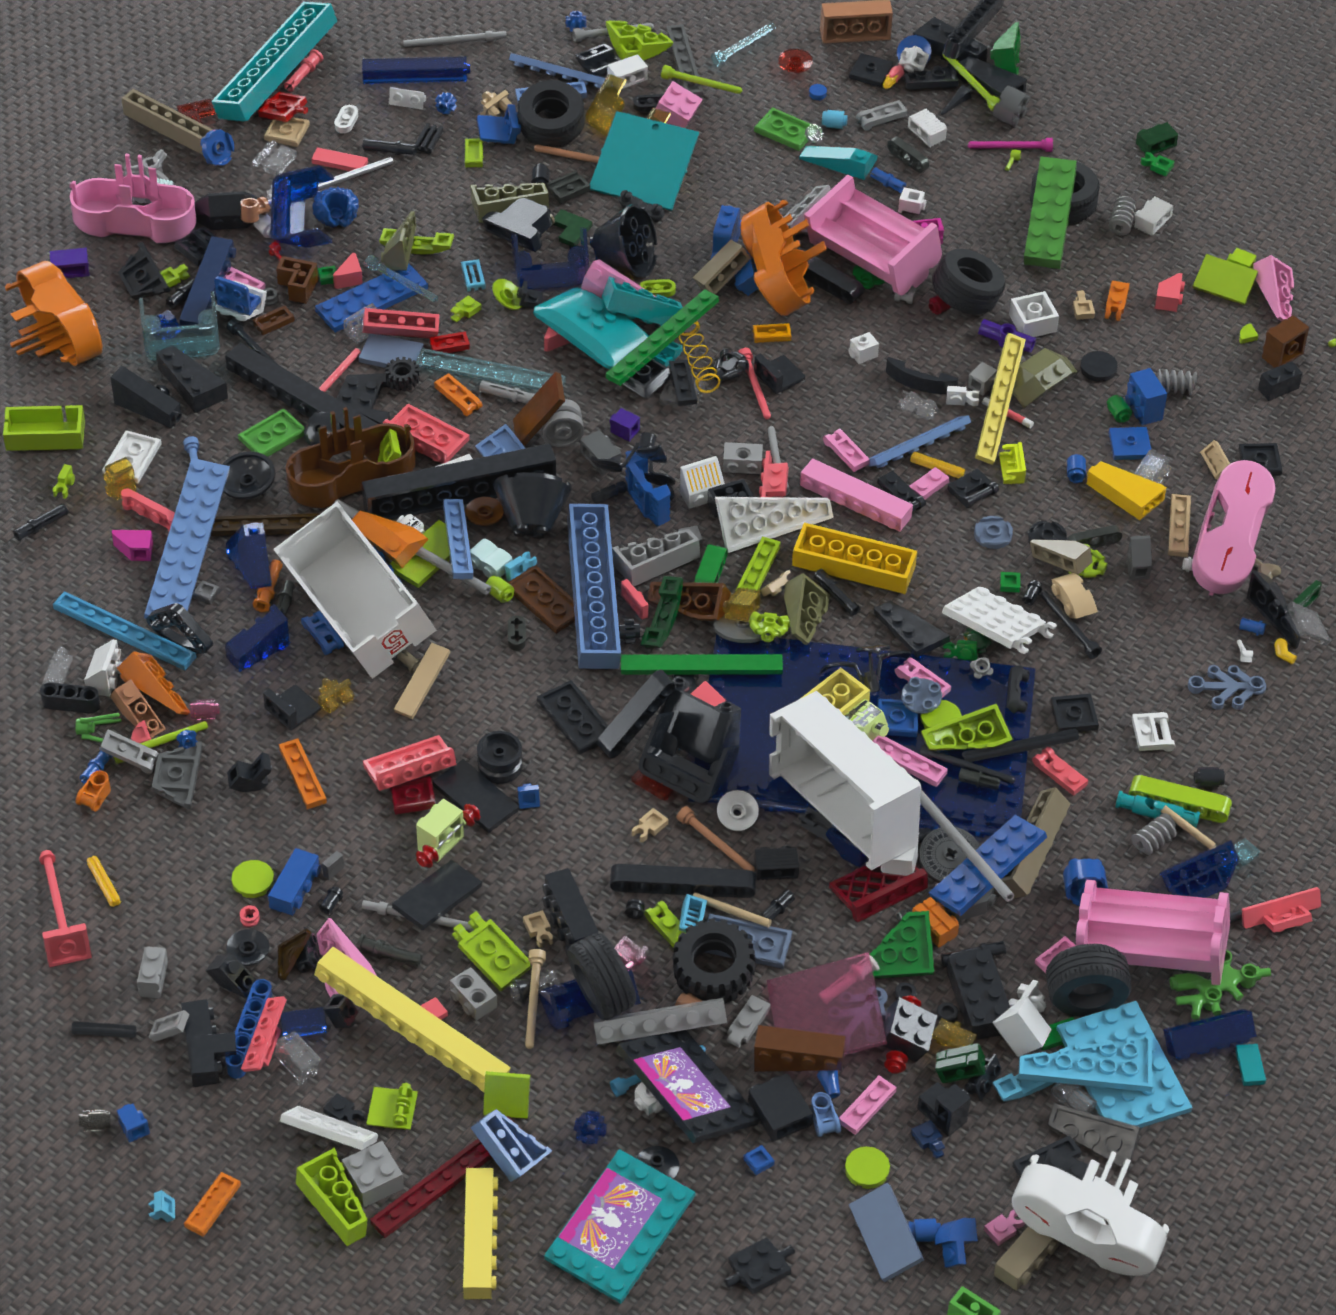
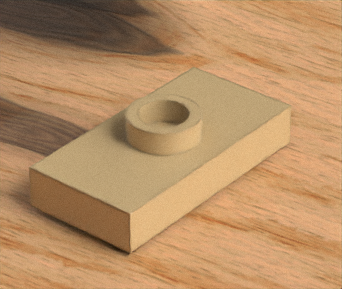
M1214 440L1200 453L1213 476L1218 480L1222 471L1230 462L1219 443Z

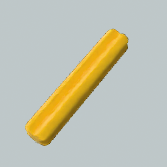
M913 452L910 457L912 463L929 469L936 467L944 474L958 479L965 474L964 468L918 452Z
M89 857L87 865L111 907L119 905L121 903L120 897L98 857Z

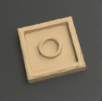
M292 117L288 122L272 120L264 135V140L298 147L310 125L309 120Z

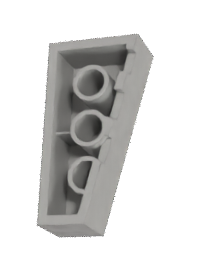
M690 529L665 534L664 538L661 539L649 538L645 543L636 544V542L628 543V547L620 549L619 546L612 547L613 565L625 579H628L633 586H636L699 558V539Z

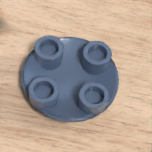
M912 677L902 690V702L912 712L920 714L932 712L942 701L941 687L939 683L932 680Z

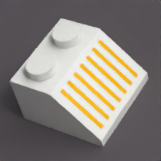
M716 456L681 466L680 494L689 509L707 503L709 488L725 484Z

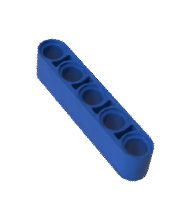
M260 979L253 983L236 1027L237 1055L226 1056L225 1058L227 1073L232 1078H242L246 1074L241 1069L266 1000L273 998L272 986L268 980Z

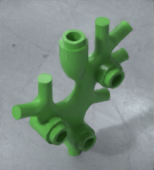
M1226 949L1221 985H1212L1211 980L1197 974L1184 973L1175 974L1173 977H1170V987L1175 991L1199 990L1200 993L1197 995L1175 998L1176 1005H1192L1191 1018L1198 1020L1202 1006L1206 1010L1212 1011L1215 1016L1221 1014L1219 1006L1222 997L1221 991L1229 992L1239 1001L1244 995L1237 988V984L1240 983L1244 988H1251L1256 984V981L1261 980V977L1271 976L1270 968L1260 969L1259 966L1256 967L1253 964H1245L1241 970L1233 969L1230 966L1232 954Z

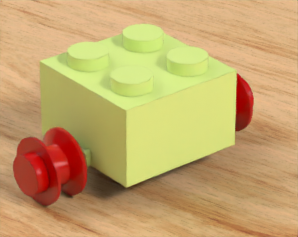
M445 799L435 804L425 817L420 818L416 824L418 845L416 857L419 865L431 868L433 862H438L464 837L463 826L473 827L474 820H480L479 809L475 805L465 804L464 810H461Z

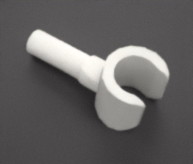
M1237 640L1241 652L1240 661L1252 663L1253 651L1246 650L1242 641Z

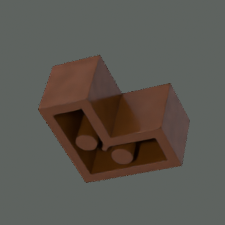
M282 256L276 268L278 284L288 286L290 301L307 304L318 281L317 263Z

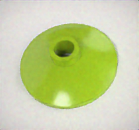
M498 279L493 283V294L504 307L511 310H518L522 307L519 306L520 298H517L518 287L514 283L506 279Z

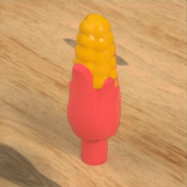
M899 64L891 68L883 83L885 89H889L902 78L904 66Z

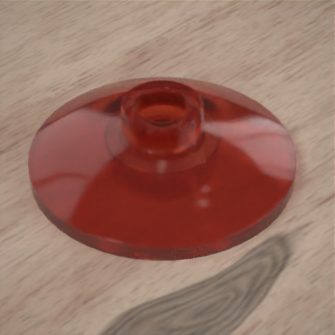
M788 49L779 55L778 63L782 69L788 72L801 73L811 68L813 58L805 50Z

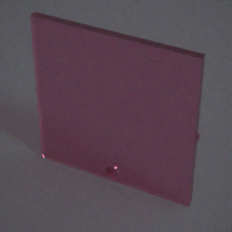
M869 952L767 980L775 1027L846 1036L844 1055L887 1044Z

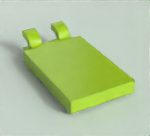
M475 911L469 916L471 920L468 921V924L474 930L468 933L463 925L459 923L453 928L455 932L452 933V936L459 941L458 948L501 992L512 984V979H518L530 970L532 966L528 961V957L491 919L485 922L478 912Z

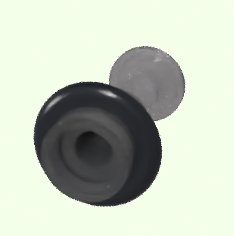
M547 969L545 970L546 975L540 977L539 987L547 983L553 986L557 982L555 972ZM512 979V984L508 985V990L513 1001L519 1000L521 1003L526 1001L530 995L531 979Z

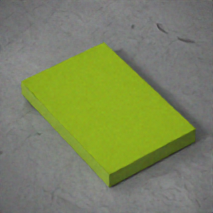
M1206 254L1193 288L1245 305L1258 271Z

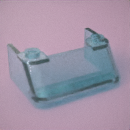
M210 291L212 309L200 312L198 316L199 325L161 328L160 320L157 316L145 315L143 298H139L144 350L147 358L157 360L156 352L171 345L189 357L216 354L220 349L214 291Z

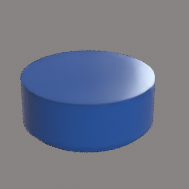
M814 84L810 87L809 96L812 99L822 100L826 97L827 89L824 85Z

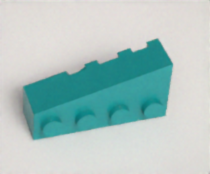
M610 276L602 294L603 301L609 312L614 314L619 312L631 319L640 318L648 324L657 323L662 326L683 308L678 301L659 294L654 297L648 290L641 288L638 291L629 283L614 282L615 278Z

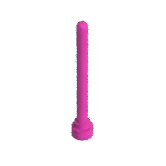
M1045 138L1042 141H970L968 147L1041 148L1045 152H1052L1053 138Z

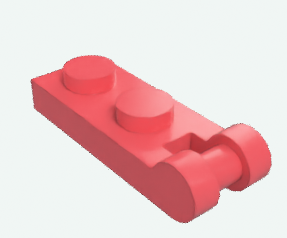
M1047 746L1042 750L1041 754H1037L1032 758V762L1037 768L1073 796L1088 785V779L1058 757L1051 747Z

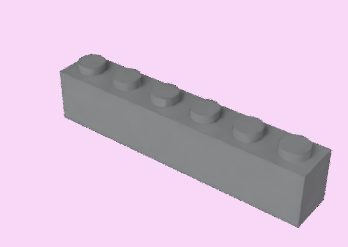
M723 998L617 1015L608 1020L601 1018L593 1019L597 1045L727 1023Z

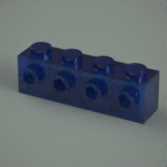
M1246 1009L1163 1029L1168 1055L1176 1057L1178 1060L1189 1058V1054L1196 1052L1197 1054L1210 1052L1209 1049L1215 1047L1217 1049L1228 1048L1230 1043L1237 1042V1044L1250 1042V1038L1257 1037L1252 1011Z

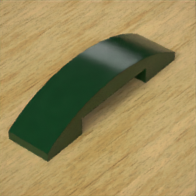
M663 577L658 591L661 597L651 627H646L641 646L660 648L668 638L680 605L683 587L682 577Z

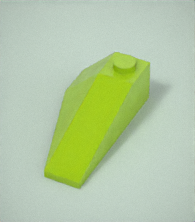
M997 703L921 731L929 750L995 748L1013 741Z

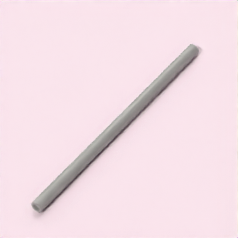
M339 499L334 502L338 501L351 518L359 512ZM421 547L415 554L452 575L451 563ZM474 576L473 579H459L485 595L491 590V586Z
M921 789L920 804L1004 900L1006 902L1011 901L1014 898L1013 892Z

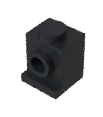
M333 994L323 1008L335 1028H350L357 1022L355 1017L359 1012L352 1001L344 995Z

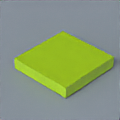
M486 1071L483 1115H487L497 1109L506 1117L528 1118L530 1075Z

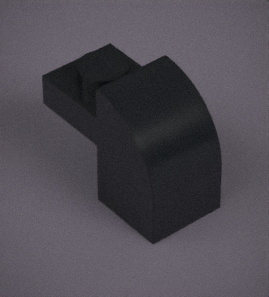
M262 752L252 764L237 760L227 772L229 789L240 792H252L265 788L268 785L267 775L272 770L270 755Z

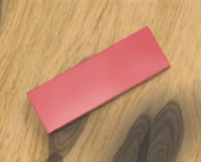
M317 148L312 157V164L352 171L366 166L368 158Z

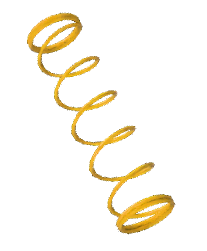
M698 321L694 323L696 327L691 332L681 334L689 336L684 343L680 336L679 340L683 344V351L687 355L689 365L692 367L691 373L696 378L697 389L702 393H711L719 387L720 378L716 375V369L709 367L712 364V358L704 356L708 352V347L700 345L704 341V337L701 334H695L700 329ZM694 335L702 337V341L697 345L685 344ZM685 346L694 347L688 354L685 351ZM703 346L706 348V352L702 356H690L691 351L696 347ZM689 357L698 358L693 365L689 362ZM701 358H710L711 360L710 364L706 367H694V364ZM693 368L703 369L697 377L693 373ZM713 369L715 371V374L709 373L698 378L704 370ZM707 376H713L709 379H703ZM714 377L718 379V384L711 390L706 391L699 387L700 381H707Z

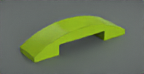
M384 228L379 240L380 244L385 246L397 229ZM436 232L435 237L414 236L411 253L434 254L446 251L451 248L454 234Z

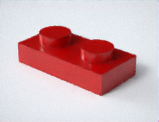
M466 331L429 337L434 356L470 349Z

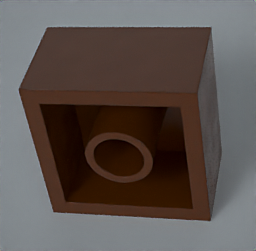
M1294 315L1282 320L1275 327H1271L1266 332L1262 358L1274 368L1295 360L1304 354L1309 327Z

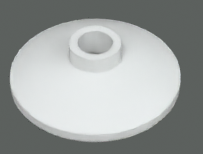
M734 790L722 796L717 806V815L720 822L730 830H746L755 823L758 817V804L754 797L745 791ZM739 810L741 815L736 816L733 811Z

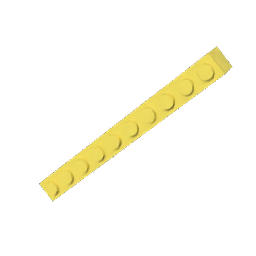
M332 947L317 963L314 975L320 981L327 983L339 994L352 1000L355 1005L371 1013L374 1018L381 1020L393 1031H397L406 1037L409 1042L416 1044L428 1055L441 1061L444 1066L460 1074L463 1079L476 1085L482 1092L485 1089L486 1071L510 1072L511 1067L335 947Z

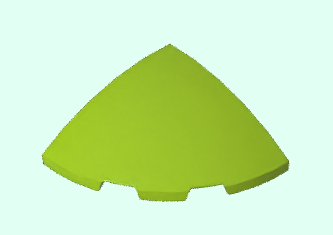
M606 21L612 45L621 60L638 54L644 61L664 52L673 44L669 37L663 33L657 35L651 32V28L639 24L637 27L627 25L626 21Z

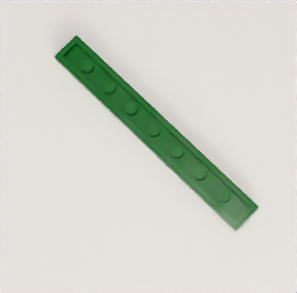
M782 654L621 655V675H652L657 670H663L667 675L783 674Z

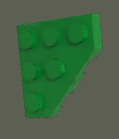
M929 911L907 912L898 925L870 953L880 967V970L873 971L869 975L870 979L934 975Z

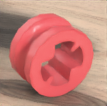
M245 906L241 909L240 921L244 926L253 927L259 923V911L256 907ZM246 915H253V918H249V916L246 918Z

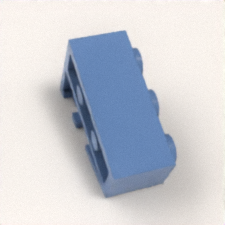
M495 1109L470 1128L510 1182H512L553 1150L543 1146L535 1140L534 1136L528 1135L518 1127L519 1125Z

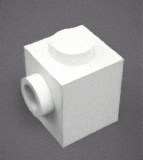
M870 332L850 339L848 351L851 358H854L858 364L878 357L879 343Z

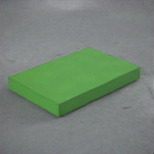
M771 108L754 127V132L800 151L817 132V126Z
M283 408L238 434V439L252 452H258L268 457L303 437L305 427Z

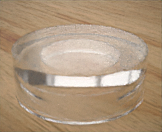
M812 124L806 128L805 136L811 143H816L822 139L823 132L818 125Z

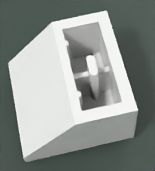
M111 640L95 650L84 679L85 686L95 687L99 695L110 697L112 690L116 689L117 676L121 674L117 669L122 663L120 662L121 649H118L117 640Z

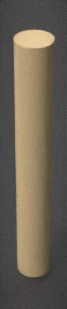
M1166 805L1161 810V813L1169 814L1177 825L1210 850L1216 844Z

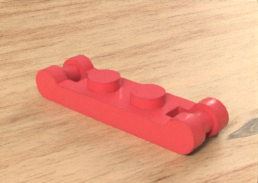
M126 488L121 491L123 509L133 510L139 515L149 518L154 523L168 528V531H170L175 512L131 489Z

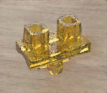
M328 678L322 679V687L318 689L321 695L318 696L319 701L317 703L324 707L328 713H332L339 707L335 700L338 697L341 698L344 704H347L354 698L350 688L351 681L346 679L338 684L336 679L332 681Z
M941 1018L938 1026L933 1031L932 1038L936 1039V1042L942 1046L948 1045L952 1048H959L973 1044L977 1035L961 1028V1023L958 1021L953 1024Z

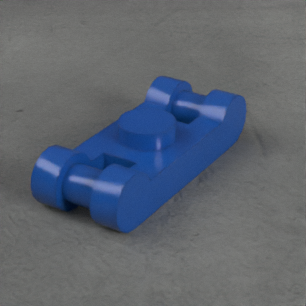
M321 611L313 613L311 617L306 616L301 619L303 627L310 632L325 655L332 653V650L336 648L339 650L344 647L341 637Z

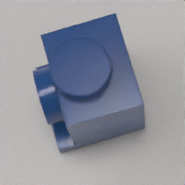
M127 1104L117 1110L119 1124L129 1143L150 1134L147 1119L144 1118L141 1110H136L134 1104Z

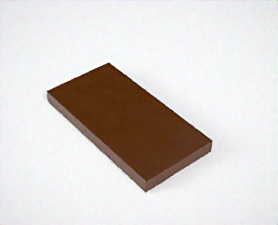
M555 372L513 418L515 435L524 447L565 402L560 373Z
M536 565L507 582L514 587V596L556 634L575 622L573 598Z

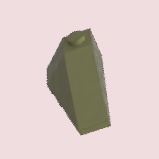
M415 211L409 213L385 245L384 252H381V262L385 264V270H407L417 227Z
M803 573L786 582L784 600L792 635L807 645L816 632L817 624L821 623L822 615L828 610L830 594Z

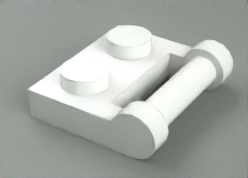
M1167 713L1132 715V723L1139 751L1164 750L1169 752L1175 749V743L1171 739L1168 727L1169 718ZM1155 723L1160 724L1163 740L1158 738Z

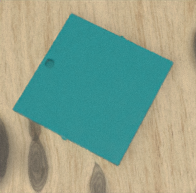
M616 111L590 182V190L615 197L621 196V192L627 190L632 193V196L641 199L647 204H658L662 206V209L672 211L683 178L687 173V167L699 132Z

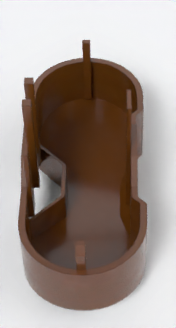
M345 407L343 408L344 428L337 430L335 412H330L332 432L327 436L326 426L320 427V443L300 449L289 457L286 463L289 494L301 505L311 508H326L332 506L337 499L340 500L344 496L362 491L363 481L412 472L415 467L414 438L410 433L411 426L405 424L402 427L397 424L384 423L362 429L361 416L358 415L353 417L354 429L349 427L348 409ZM389 429L397 431L401 457L389 462H378L381 441ZM349 450L351 452V459L340 463L329 461L333 455Z

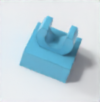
M162 1190L154 1193V1200L149 1203L154 1212L149 1213V1216L154 1220L160 1218L167 1222L174 1220L175 1199Z

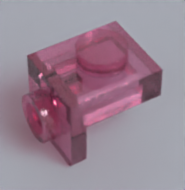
M623 935L614 946L624 965L629 969L635 964L639 966L647 956L644 953L649 948L646 945L640 948L626 935Z

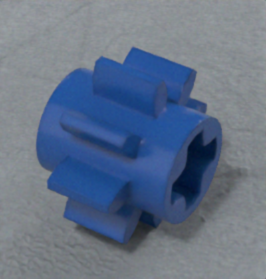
M579 11L570 12V16H566V27L570 31L574 28L582 29V27H586V16H582V12Z
M443 92L435 99L437 102L435 107L442 114H450L457 107L455 104L457 100L451 93Z

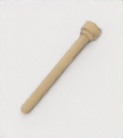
M541 949L530 950L528 956L532 972L525 1041L527 1049L534 1047L540 968L546 960V952Z

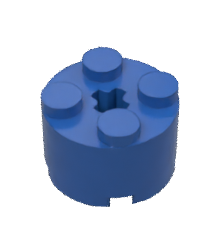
M1075 858L1068 862V866L1063 872L1066 897L1068 900L1071 899L1073 904L1080 906L1086 880H1095L1097 888L1108 889L1105 868L1101 860H1079Z

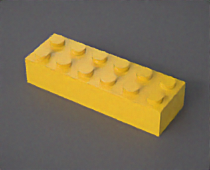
M804 522L793 549L792 566L815 572L823 569L831 576L906 594L916 567L917 550Z

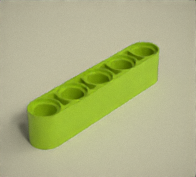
M1143 775L1133 777L1128 794L1132 796L1140 795L1174 804L1192 812L1198 811L1201 812L1199 818L1217 823H1224L1228 820L1232 805L1231 799L1227 796Z

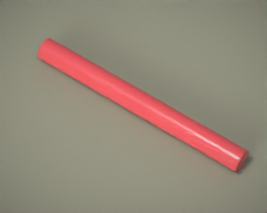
M355 348L318 389L326 392L361 354V351Z

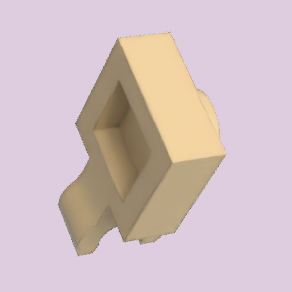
M1084 290L1076 291L1077 297L1073 301L1076 320L1094 318L1095 311L1092 300H1086Z
M790 570L783 572L779 578L760 590L763 597L769 594L774 596L781 592V586H786V582H788L787 575L790 573Z

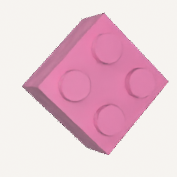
M672 81L658 102L652 116L666 124L686 128L703 99Z

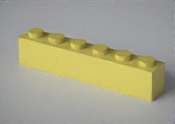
M466 1168L464 1299H492V1290H496V1276H492V1270H497V1256H492V1250H497V1236H493V1230H497V1216H493V1210H498V1196H494V1191H498V1177H494L493 1168Z

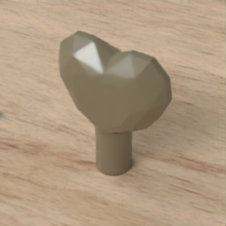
M1257 558L1255 559L1254 566L1258 569V572L1269 576L1271 579L1281 574V568L1278 565L1263 564Z

